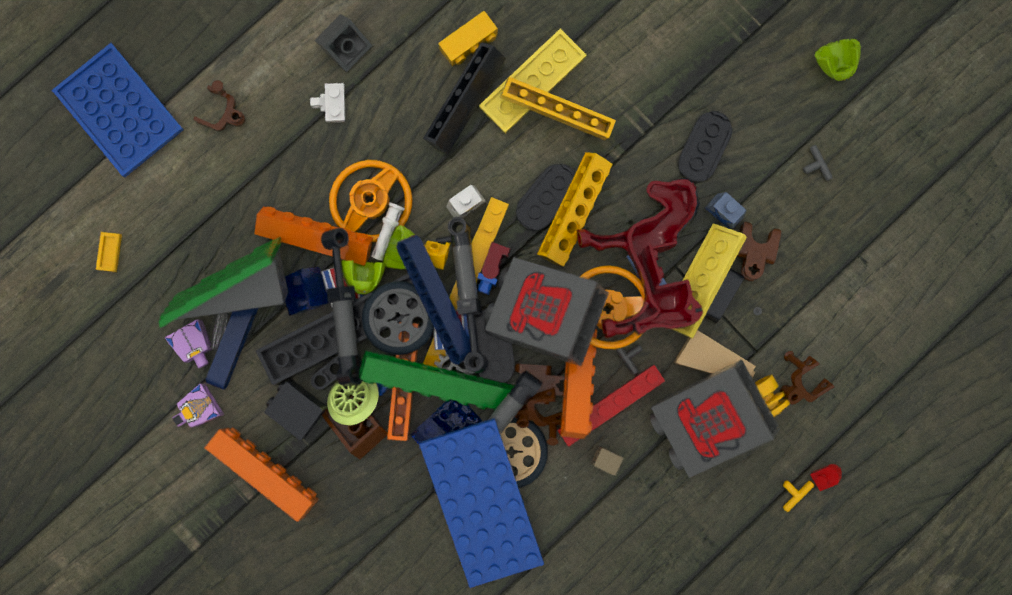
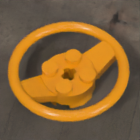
M378 160L359 161L345 168L335 179L329 195L330 212L336 225L339 228H347L349 231L358 233L357 231L368 219H375L386 211L390 199L388 192L396 180H398L405 196V210L398 222L399 225L404 226L412 209V192L404 175L394 166ZM375 167L383 169L372 179L360 180L352 187L350 191L351 206L343 222L337 209V194L343 181L351 173L362 168ZM374 195L373 201L366 203L365 197ZM379 234L368 236L373 237V242H377Z
M599 266L588 270L580 276L590 279L593 276L604 273L617 274L631 281L641 294L638 297H623L620 292L606 290L609 295L604 308L609 306L611 311L609 314H606V311L602 310L597 324L600 329H602L603 319L610 318L615 321H621L636 315L643 306L645 295L641 280L630 271L621 267ZM634 331L630 336L612 342L592 337L590 344L602 349H618L632 344L642 334L637 335Z

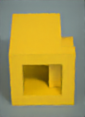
M427 240L424 246L434 267L444 269L449 255L450 243L446 242L444 245Z

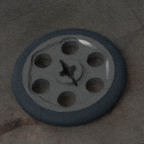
M403 281L386 283L371 293L363 307V330L369 341L385 353L393 355L410 354L426 344L433 333L434 326L412 283ZM391 294H396L399 297V301L395 305H391L388 302V297ZM411 298L416 299L418 302V306L415 309L407 307V301ZM378 308L385 310V316L382 319H377L374 315L375 310ZM396 313L404 316L410 314L401 319L402 323L392 320L396 317ZM415 317L423 319V325L420 328H415L412 324ZM383 327H389L391 330V334L387 338H383L380 335V330ZM402 331H407L410 334V339L407 342L399 340V334Z

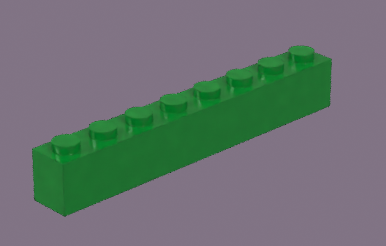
M365 351L359 372L360 379L368 384L380 383L386 388L398 387L408 393L415 391L420 392L421 395L426 397L438 396L444 401L456 400L462 405L474 404L480 409L491 408L496 410L515 386Z

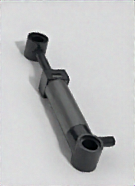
M455 217L448 223V231L451 236L437 238L436 242L444 245L446 242L452 243L459 301H457L458 315L467 316L471 353L465 357L464 364L469 371L481 373L487 369L488 360L478 349L474 315L482 314L481 301L478 299L470 238L471 226L464 219ZM463 224L462 231L457 233V226ZM478 357L480 364L474 368L473 360Z
M337 228L325 231L321 236V243L325 249L332 250L336 287L326 290L328 303H332L339 359V370L337 371L336 378L340 385L352 386L363 382L359 374L362 361L358 359L352 300H356L354 286H344L340 249L348 244L349 236L346 230Z
M527 370L520 375L515 386L488 418V420L495 418L500 434L528 399L533 397L542 385V381ZM433 485L431 491L437 495Z

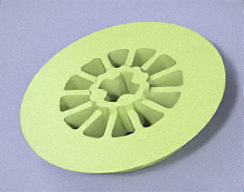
M336 381L330 389L327 398V407L331 417L343 425L358 424L368 418L378 402L379 392L377 384H368L363 381L360 385L347 386L348 389H346L345 386L340 385Z

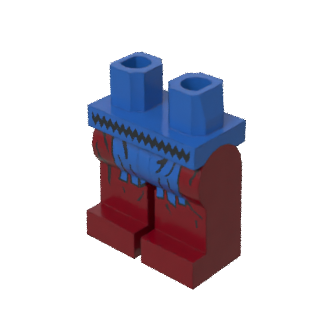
M491 242L482 267V274L479 273L477 277L480 281L479 292L490 295L492 286L497 287L500 274L499 267L503 257L508 259L510 248Z

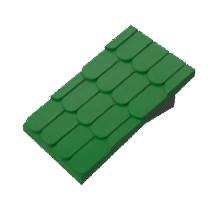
M281 237L253 249L252 253L229 263L225 269L201 279L199 284L176 294L173 300L169 302V306L160 315V320L158 321L160 328L178 319L284 304L288 288L279 249L282 243Z

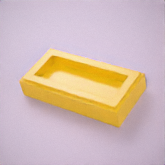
M101 232L96 270L117 272L122 239L121 234Z

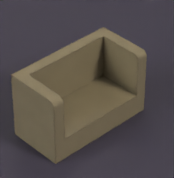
M598 446L591 464L615 476L623 457Z

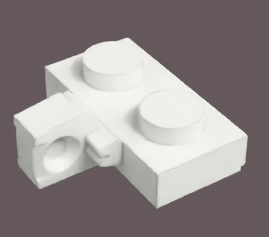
M344 83L325 84V94H320L318 98H310V106L312 108H321V112H325V121L327 123L345 122Z

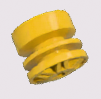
M772 374L755 382L773 417L780 414L790 404L788 399L780 400L784 397V392L773 393L779 384Z

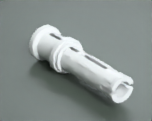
M391 202L388 203L387 214L382 219L384 224L371 257L383 261L395 227L399 225L398 220L401 212L405 210L404 207Z

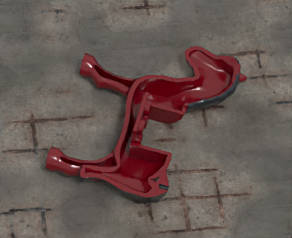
M680 178L671 182H650L646 188L649 198L660 203L665 209L654 217L643 219L632 225L625 232L606 236L595 235L586 229L577 230V241L580 248L591 246L598 252L609 248H622L626 250L644 288V303L636 315L621 321H615L610 318L602 320V330L605 338L625 335L631 331H635L637 335H640L648 329L656 327L685 328L695 324L702 316V306L693 297L689 280L659 286L662 278H664L662 267H658L656 261L658 260L659 253L670 250L677 245V238L697 216L700 202L696 191L697 187L694 186L690 179Z

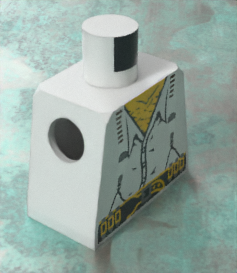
M470 185L448 201L446 208L453 218L460 217L463 219L487 202L478 189Z

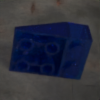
M450 399V401H446L410 436L419 444L422 441L478 424L482 420L468 405H462L456 400Z

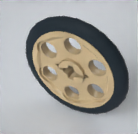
M514 417L501 433V437L506 450H509V447L512 446L514 450L523 451L515 453L514 457H510L507 454L511 466H515L518 469L515 478L518 487L521 488L536 480L544 470L548 457V447L543 432L536 424L529 421V425L526 428H520L516 424V417ZM508 427L515 428V437L508 438L505 435V430ZM525 436L533 438L532 446L525 447L522 444ZM527 455L534 458V464L529 467L523 463V458Z

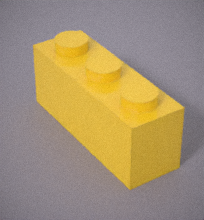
M483 11L439 42V49L452 67L455 64L460 65L469 54L475 53L481 42L491 43L494 41L498 34V28L486 12Z

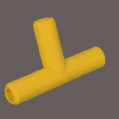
M786 480L783 483V487L793 497L783 506V509L789 512L814 487V484L808 481L798 491Z

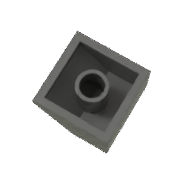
M342 14L314 40L345 72L372 47V44L354 23Z

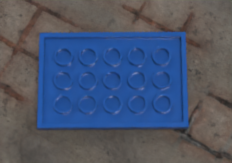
M112 43L52 89L58 99L123 177L128 176L184 130Z

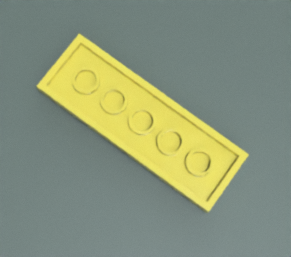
M559 29L510 77L549 93L587 55ZM505 80L479 105V108L506 134L530 110L500 98Z
M712 224L682 280H689L692 295L702 306L703 314L695 324L671 330L693 339L747 238L745 234Z

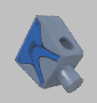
M726 192L716 194L705 207L718 221L731 230H734L746 214V209Z

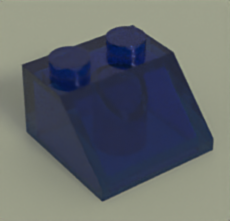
M319 267L300 269L285 277L288 288L285 302L289 316L329 304L323 276Z

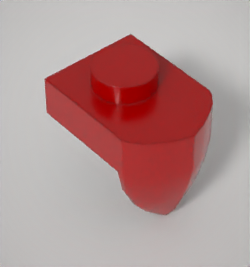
M830 464L813 471L810 475L819 491H822L840 482L842 470L838 465Z

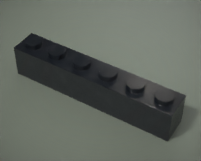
M483 42L480 43L423 137L436 150L449 154L504 63L506 57L495 46Z

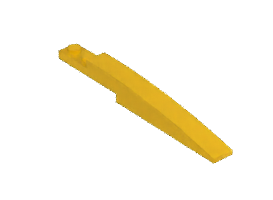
M491 197L471 243L476 285L478 283L477 277L482 272L491 242H494L509 204ZM455 282L449 297L454 309H458L457 301H459L457 282ZM434 337L423 364L438 367L434 362L435 360L440 361V354L446 356L445 349L435 350Z

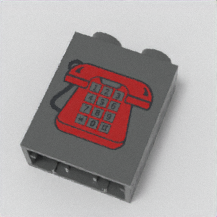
M513 257L510 267H505L499 276L498 285L501 290L496 303H491L486 309L484 321L487 326L485 330L500 340L582 366L609 293L596 281Z
M742 359L662 398L651 407L654 412L650 415L653 428L659 435L666 434L672 445V448L669 449V456L673 465L678 470L685 469L689 478L773 440L780 431L776 420Z

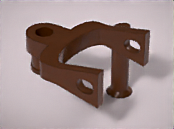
M215 80L212 86L208 85L207 89L209 92L227 99L226 110L220 121L216 124H211L195 116L193 120L198 124L219 132L224 130L227 124L235 127L244 125L245 116L242 112L234 109L235 99L232 95L226 93L223 83Z
M792 351L786 352L784 360L790 361L798 368L791 374L793 385H784L780 389V392L785 394L784 399H788L790 404H797L803 398L808 402H813L834 388V385L824 378L812 392H807L802 384L801 377L818 366L819 362L811 356L802 362L794 356Z
M555 388L530 397L527 404L515 416L517 419L516 424L520 428H526L530 420H533L538 426L549 425V439L547 443L551 446L558 444L557 425H561L562 419H557L562 418V412L543 417L537 411L535 403L554 402Z

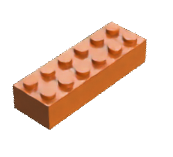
M235 428L219 429L205 449L294 520L299 522L305 518L319 500L316 497L317 493L309 487L307 489L301 485V480L294 475L292 477L286 473L287 470L279 463L275 465L270 461L271 457L263 451L260 453L255 449L256 445L248 439L245 441L241 438V433Z

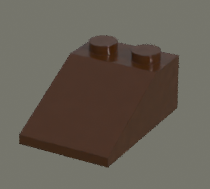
M328 408L322 415L347 450L358 459H362L388 435L387 430L372 413L364 421L354 425H343L336 422L329 414Z

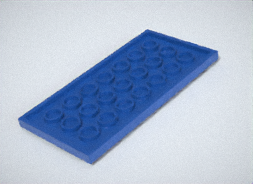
M495 418L419 443L470 588L544 565Z

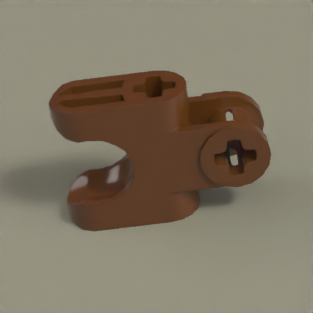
M746 221L742 223L739 232L745 234L747 238L737 257L743 258L741 275L744 276V280L754 281L760 278L764 272L765 263L774 264L781 238L780 229L775 228L769 232L767 241L761 244L754 241L752 237V224ZM753 267V271H755V273L751 274L749 268Z
M515 365L514 369L518 373H523L527 370L542 381V385L537 393L555 388V395H563L564 388L560 392L559 388H556V384L560 383V380L564 384V377L552 376V366ZM536 402L535 404L549 405L550 402Z

